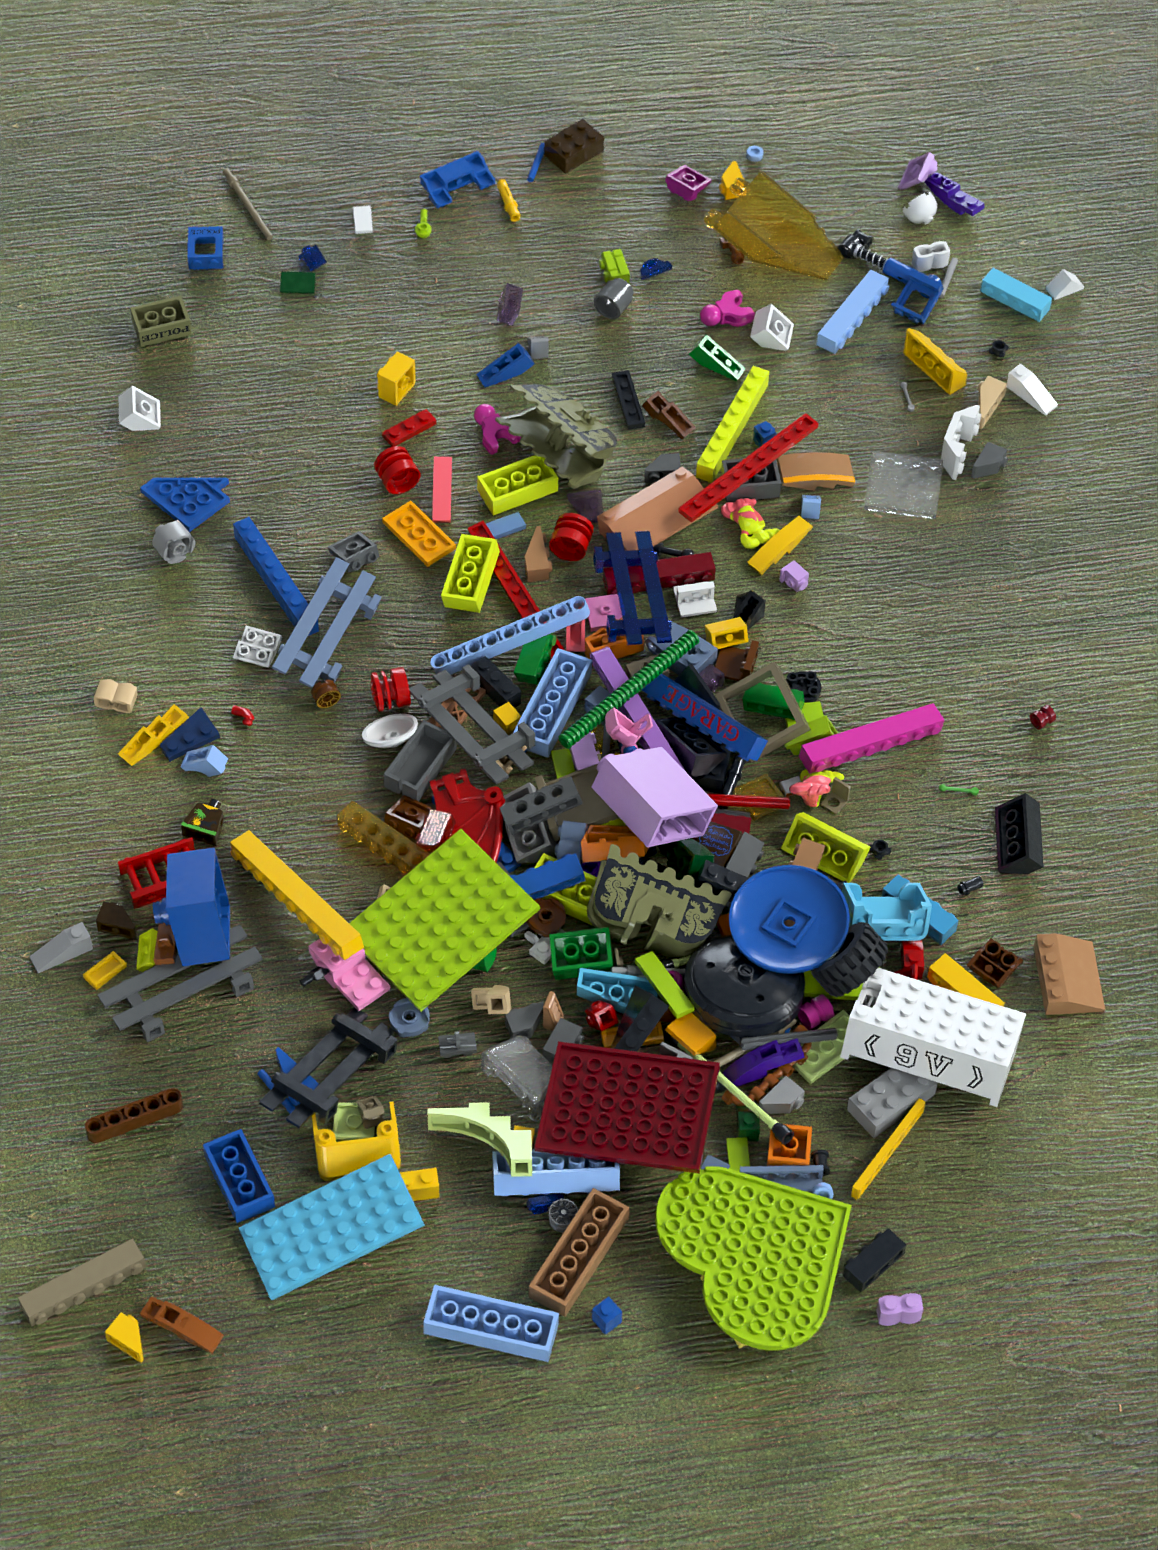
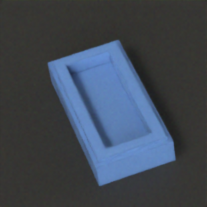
M519 512L486 523L495 539L526 529V524Z

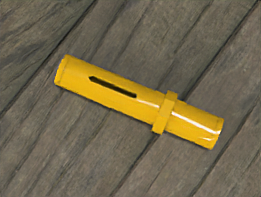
M499 180L497 188L505 204L504 208L509 213L511 221L517 222L521 217L517 209L518 204L514 201L506 180Z

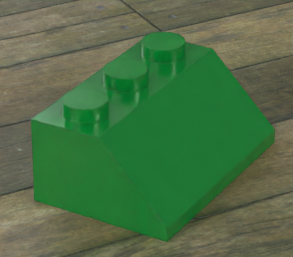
M609 927L549 934L552 970L555 980L579 977L580 968L610 972L611 967H614Z

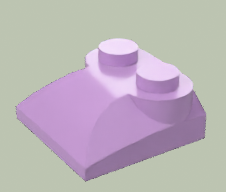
M928 152L910 160L898 188L900 190L910 188L925 181L928 175L934 174L937 170V162L934 160V155Z

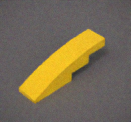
M798 516L764 544L747 562L748 565L763 575L773 563L776 565L786 552L789 554L813 526Z
M173 704L162 717L158 715L147 728L143 726L122 748L118 755L133 766L160 746L189 716Z

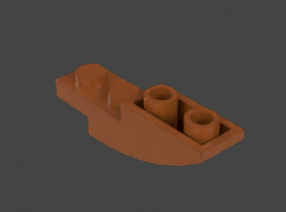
M151 1296L140 1312L142 1318L175 1333L179 1338L212 1354L224 1337L221 1332L166 1300L162 1302Z

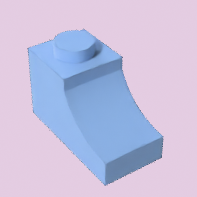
M214 745L188 751L181 764V768L185 771L201 772L211 777L222 774L228 758Z

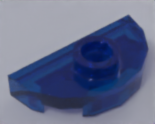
M658 258L649 259L643 263L640 277L644 280L672 270L673 265L667 260L665 262L658 260Z
M562 1193L545 1196L539 1195L534 1198H528L526 1204L533 1214H542L548 1212V1207L555 1201L564 1199Z

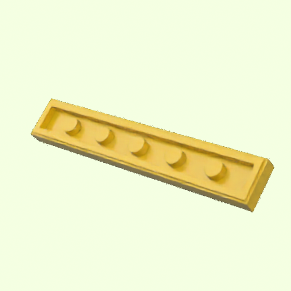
M920 1098L917 1100L853 1185L851 1197L856 1200L861 1197L924 1113L926 1104L924 1100Z

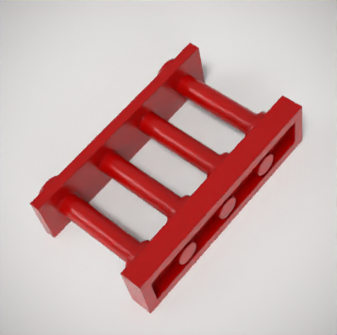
M192 837L118 861L120 875L128 874L134 891L130 892L134 909L166 898L167 880L160 882L154 864L165 861L167 865V854L195 850ZM146 867L153 885L142 888L135 871Z

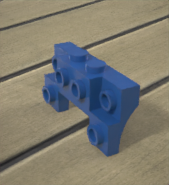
M479 151L420 175V183L429 193V199L436 208L452 202V197L448 192L469 183L475 182L481 190L495 184V178L489 171Z

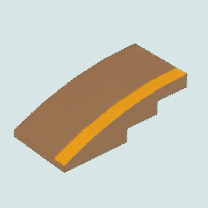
M812 452L781 455L776 459L783 486L815 491L817 486L834 489L836 484L853 487L855 484L849 455Z

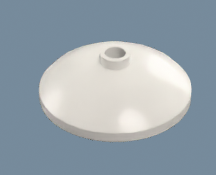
M393 714L379 718L363 730V741L370 746L378 748L397 747L411 738L418 728V721L416 717L410 714Z

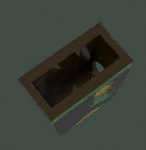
M211 799L208 805L197 803L181 824L182 836L192 837L195 840L217 846L224 824L223 811L219 809L221 803L216 799Z

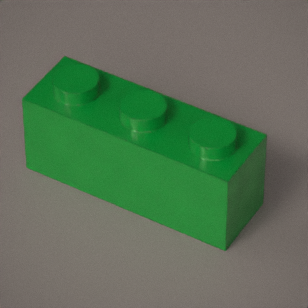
M554 632L523 645L514 670L518 681L539 684L545 673L546 663L550 661L552 646L556 644Z
M758 683L745 690L742 698L745 711L795 720L778 686ZM791 689L802 711L804 706L803 691Z

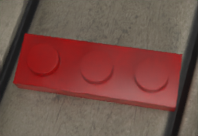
M425 409L383 431L382 436L391 447L397 446L436 425L437 420Z

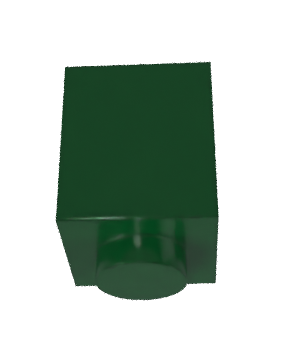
M735 1105L738 1138L747 1137V1141H759V1117L747 1106Z

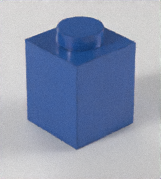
M607 1297L592 1309V1321L606 1335L622 1323V1310L610 1297Z

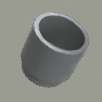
M615 278L608 281L595 296L594 306L602 316L611 320L618 319L632 302L634 291L628 282Z

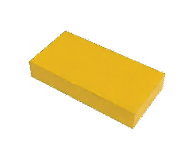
M112 951L85 972L83 978L93 988L98 990L125 969L127 963Z

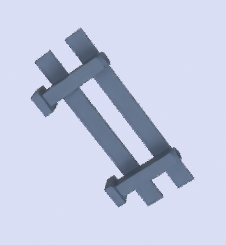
M336 557L326 576H321L317 584L319 587L286 644H281L277 652L279 656L274 662L272 669L286 675L291 664H294L305 670L299 682L310 688H313L319 677L324 680H333L335 683L342 665L335 662L334 666H331L327 662L358 608L365 611L364 617L370 620L376 612L381 596L374 594L373 598L366 595L376 576L363 570L355 585L351 588L340 582L349 563ZM333 595L345 602L315 654L311 656L300 649L330 597Z

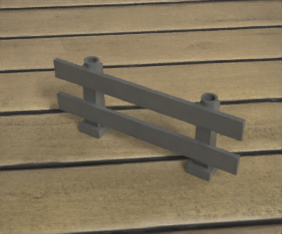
M469 664L462 667V674L454 678L446 670L434 675L433 679L439 686L429 691L421 682L409 688L410 694L418 701L420 707L425 709L470 756L474 764L480 767L496 785L509 778V775L497 764L496 761L507 756L521 771L534 765V761L521 747L526 746L530 749L535 746V732L525 722L518 724L517 732L508 735L466 691V689L471 688L474 692L480 688V675ZM451 697L494 744L483 749L443 707L441 702Z
M241 925L230 929V946L248 938ZM256 947L235 957H232L230 954V960L218 961L219 965L143 1001L138 994L139 991L192 966H182L180 956L177 955L175 964L157 965L98 994V998L105 1008L125 999L130 1009L112 1017V1020L119 1031L140 1022L143 1037L149 1042L165 1034L162 1020L160 1017L154 1018L153 1014L227 977L231 980L232 990L236 998L253 990L252 976L249 972L244 974L242 970L263 960Z

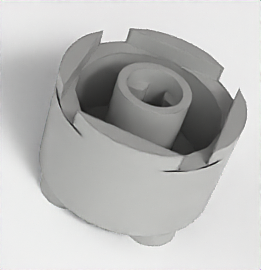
M179 520L159 525L155 529L156 533L152 540L153 547L168 563H179L186 558L185 555L188 552L191 553L194 550L195 540Z

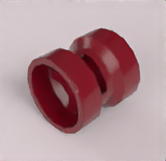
M1044 705L1039 711H1034L1030 714V721L1038 730L1044 728L1047 723L1051 724L1056 720V714L1049 705Z

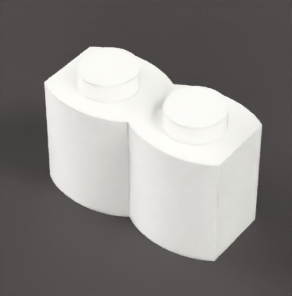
M944 241L915 247L912 257L914 269L924 272L931 268L947 266L950 249Z

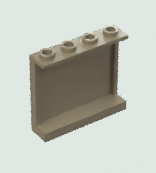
M597 754L598 759L600 761L602 758L600 754ZM598 764L545 783L542 775L535 777L538 790H540L544 786H549L562 778L571 776L583 802L579 806L547 819L555 842L560 840L558 828L559 825L563 824V820L586 823L590 826L602 825L620 818L592 788L598 774Z

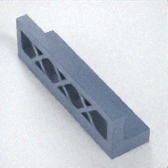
M823 1165L740 1167L739 1172L812 1193L813 1187L818 1183H822Z

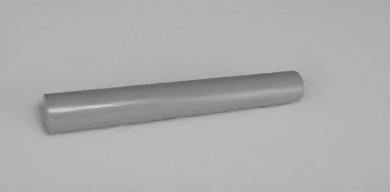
M955 257L951 259L942 281L944 290L939 298L944 297L957 265L958 259Z

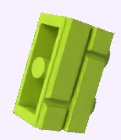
M617 249L612 252H603L599 260V266L601 270H604V281L608 282L615 278H620L630 284V273L622 250Z

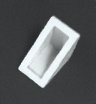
M371 206L353 207L356 234L373 233Z
M1064 269L1046 286V290L1054 300L1084 289L1078 278Z

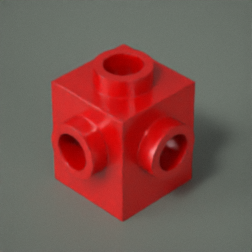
M593 1002L585 1010L588 1025L601 1032L619 1023L614 1007L606 1002Z

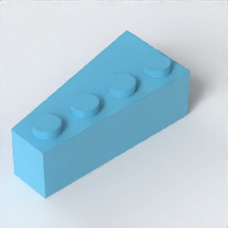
M580 968L577 996L592 1002H606L611 1004L615 1011L622 1014L625 1012L635 985L653 994L655 997H658V993L645 977Z

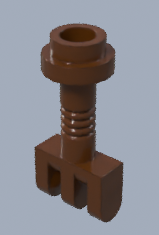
M732 235L731 240L730 236H726V241L723 237L719 238L722 249H730L732 253L731 261L737 265L743 263L744 254L736 248V246H739L738 237Z

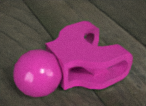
M739 290L725 292L722 299L715 302V305L703 307L700 312V319L706 326H715L720 322L721 325L730 324L735 327H741L753 322L755 312L750 307H739L742 303L743 295Z
M481 404L476 407L474 418L479 425H482V445L489 454L493 455L498 452L499 443L497 440L500 438L508 439L512 444L520 442V436L510 434L508 426L501 425L495 421L496 417H500V415L495 412L491 405Z

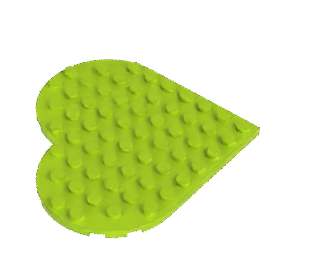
M706 1166L704 1169H700V1174L683 1172L666 1185L656 1206L655 1224L660 1241L668 1253L682 1266L704 1276L702 1291L705 1305L712 1319L726 1334L736 1341L753 1348L785 1350L809 1340L824 1322L830 1304L852 1205L756 1176L740 1173L732 1169Z

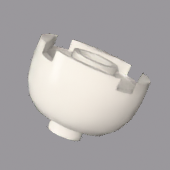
M928 192L927 196L924 193L908 203L909 207L907 209L904 207L902 210L908 220L914 224H928L933 220V216L937 211V202L932 193Z

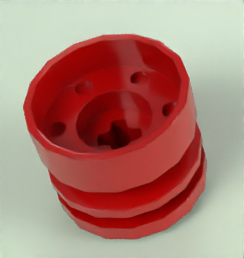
M390 447L381 452L375 459L374 469L387 491L391 494L396 495L408 492L420 480V471L405 447Z
M564 513L560 515L549 541L551 552L566 561H579L583 559L594 532L592 523L580 514Z
M403 667L390 669V678L386 677L383 670L380 671V680L376 672L371 673V694L379 712L384 711V702L387 709L390 710L392 700L395 701L398 708L411 705L408 680Z

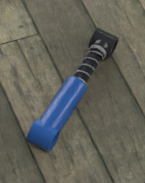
M849 234L838 246V252L844 258L860 257L861 260L865 259L867 263L871 262L873 266L881 267L884 274L905 284L909 280L908 274L911 269L924 274L891 257L885 259L882 255H876V252H870V249L869 251L866 250L865 246L861 245L860 240L852 234ZM933 274L926 275V276H928V277H930V278H932V279H934V280H936V281L942 283L941 280H940L936 275H933ZM920 293L923 297L929 298V296Z

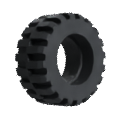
M858 922L849 927L846 940L840 950L829 961L812 969L811 974L829 995L835 997L843 996L845 993L848 994L853 989L858 988L863 982H866L876 972L877 968L882 965V961L885 960L888 953L887 944L868 923Z

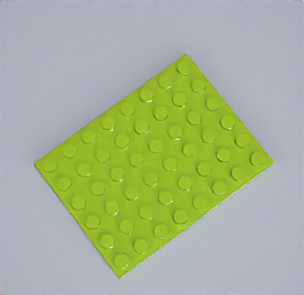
M460 829L349 924L361 934L365 956L422 1012L538 912L540 906Z

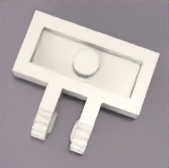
M527 931L524 937L533 944L529 954L545 965L551 959L550 937L546 938L540 935L541 938L538 939L534 933Z

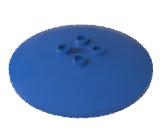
M798 865L775 866L753 875L738 889L732 900L729 912L730 932L741 953L754 964L778 973L805 972L829 961L844 944L850 924L848 904L839 887L821 872ZM787 920H792L795 922V924L791 927H788L784 924V922Z

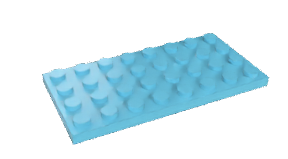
M388 1154L239 1227V1230L271 1300H274L425 1225L391 1154Z

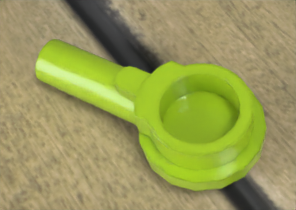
M422 209L420 223L415 226V233L420 238H427L430 236L432 228L427 223V210Z

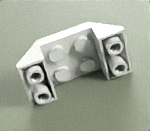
M979 405L955 412L944 437L940 462L953 480H956L958 473L962 474L964 468L962 462H964L966 452H964L965 444L959 443V440L963 439L971 442L973 435L977 436L979 425L977 424H979L982 415L979 413Z

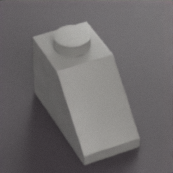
M785 1076L759 1101V1107L767 1114L791 1113L795 1108L799 1109L804 1103L805 1090Z

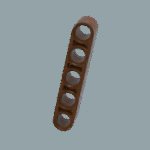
M170 1088L91 1117L85 1123L88 1140L92 1143H100L179 1113L183 1109L181 1092L176 1088ZM133 1114H138L136 1117H131Z

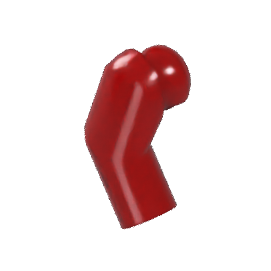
M233 705L231 714L244 717L242 723L251 726L255 718L252 712L247 708Z

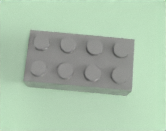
M891 1068L851 1096L848 1101L847 1111L875 1138L905 1117L919 1098L927 1101L934 1096L938 1082Z

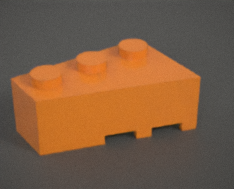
M630 610L619 620H613L612 624L605 629L602 627L585 638V655L588 659H590V653L605 647L611 649L616 659L644 651V635Z
M590 825L581 840L583 863L607 860L611 844H615L620 848V855L623 858L627 857L631 852L636 853L638 857H643L649 849L628 826Z

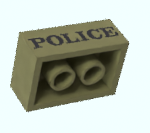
M181 296L130 308L132 323L141 347L192 335L190 318Z

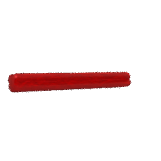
M707 794L718 806L790 808V798Z

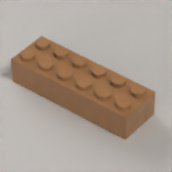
M593 1188L530 1283L529 1298L566 1317L628 1221L630 1207Z

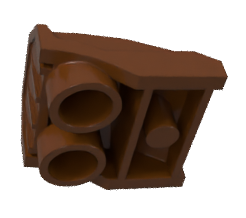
M990 938L969 961L967 967L999 989L1011 974L1023 964V960L1021 958L1018 959L1013 952H1008L997 941Z

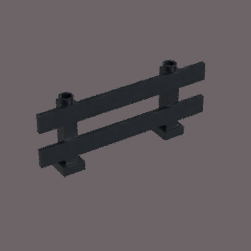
M355 1007L347 1015L336 1013L331 1021L334 1024V1028L288 1074L284 1072H276L271 1080L274 1087L259 1101V1104L273 1112L290 1096L300 1102V1104L286 1117L287 1122L300 1128L316 1112L319 1114L318 1121L325 1125L337 1113L339 1099L333 1096V1094L374 1053L378 1054V1061L383 1064L396 1053L398 1039L392 1036L394 1030L383 1023H380L373 1031L362 1025L368 1018V1014L361 1010L358 1011ZM348 1037L360 1043L314 1090L302 1084Z

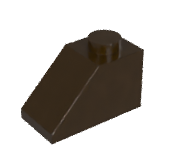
M103 901L96 919L97 930L136 940L135 925L124 907L115 902Z

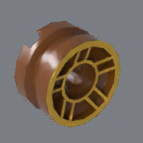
M330 679L325 680L322 684L321 682L317 683L311 690V695L319 708L331 707L341 698V693L337 689L336 684Z

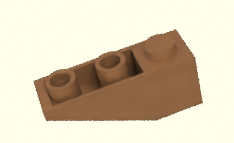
M541 526L536 527L525 554L527 582L549 580V572H552V563L547 559L549 558V549L544 545L546 543L545 532L542 533Z

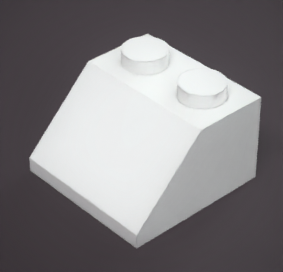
M770 304L756 311L750 337L761 347L787 351L794 324L775 306Z
M131 386L119 396V424L132 431L160 429V401Z

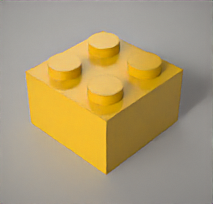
M397 351L393 357L388 359L386 365L379 369L377 373L379 398L395 406L398 405L416 384L414 359Z

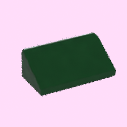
M281 272L280 293L315 294L316 275L314 272Z

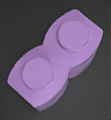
M909 1293L901 1297L894 1295L881 1297L878 1300L876 1310L879 1324L891 1326L899 1322L912 1324L920 1321L923 1312L921 1295Z

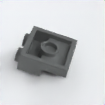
M360 531L328 546L329 553L349 563L346 570L348 573L357 571L361 566L373 563L380 557L377 545Z

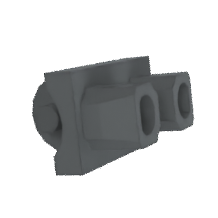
M455 1031L453 1035L438 1036L440 1056L444 1058H451L453 1055L460 1054L470 1056L473 1053H477L475 1032L459 1034V1031Z

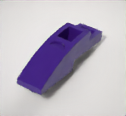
M938 172L930 175L924 181L944 204L960 215L966 212L974 216L985 209L982 201L961 191L960 184Z
M798 1038L782 1044H778V1041L774 1040L745 1054L731 1064L723 1074L737 1087L766 1077V1071L805 1057Z

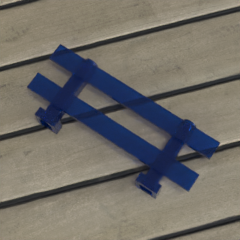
M635 531L638 550L624 551L621 532L606 533L609 551L603 552L602 547H594L595 573H603V567H612L622 620H616L615 615H607L606 632L608 642L616 641V636H626L627 645L642 644L641 635L655 634L657 643H672V623L667 617L656 564L658 556L657 552H654L650 531ZM628 566L642 567L652 618L638 619Z

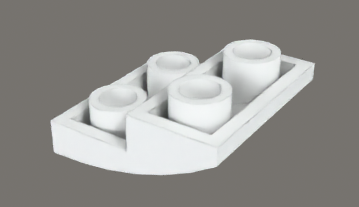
M246 626L241 641H238L233 659L269 668L279 648L282 636Z

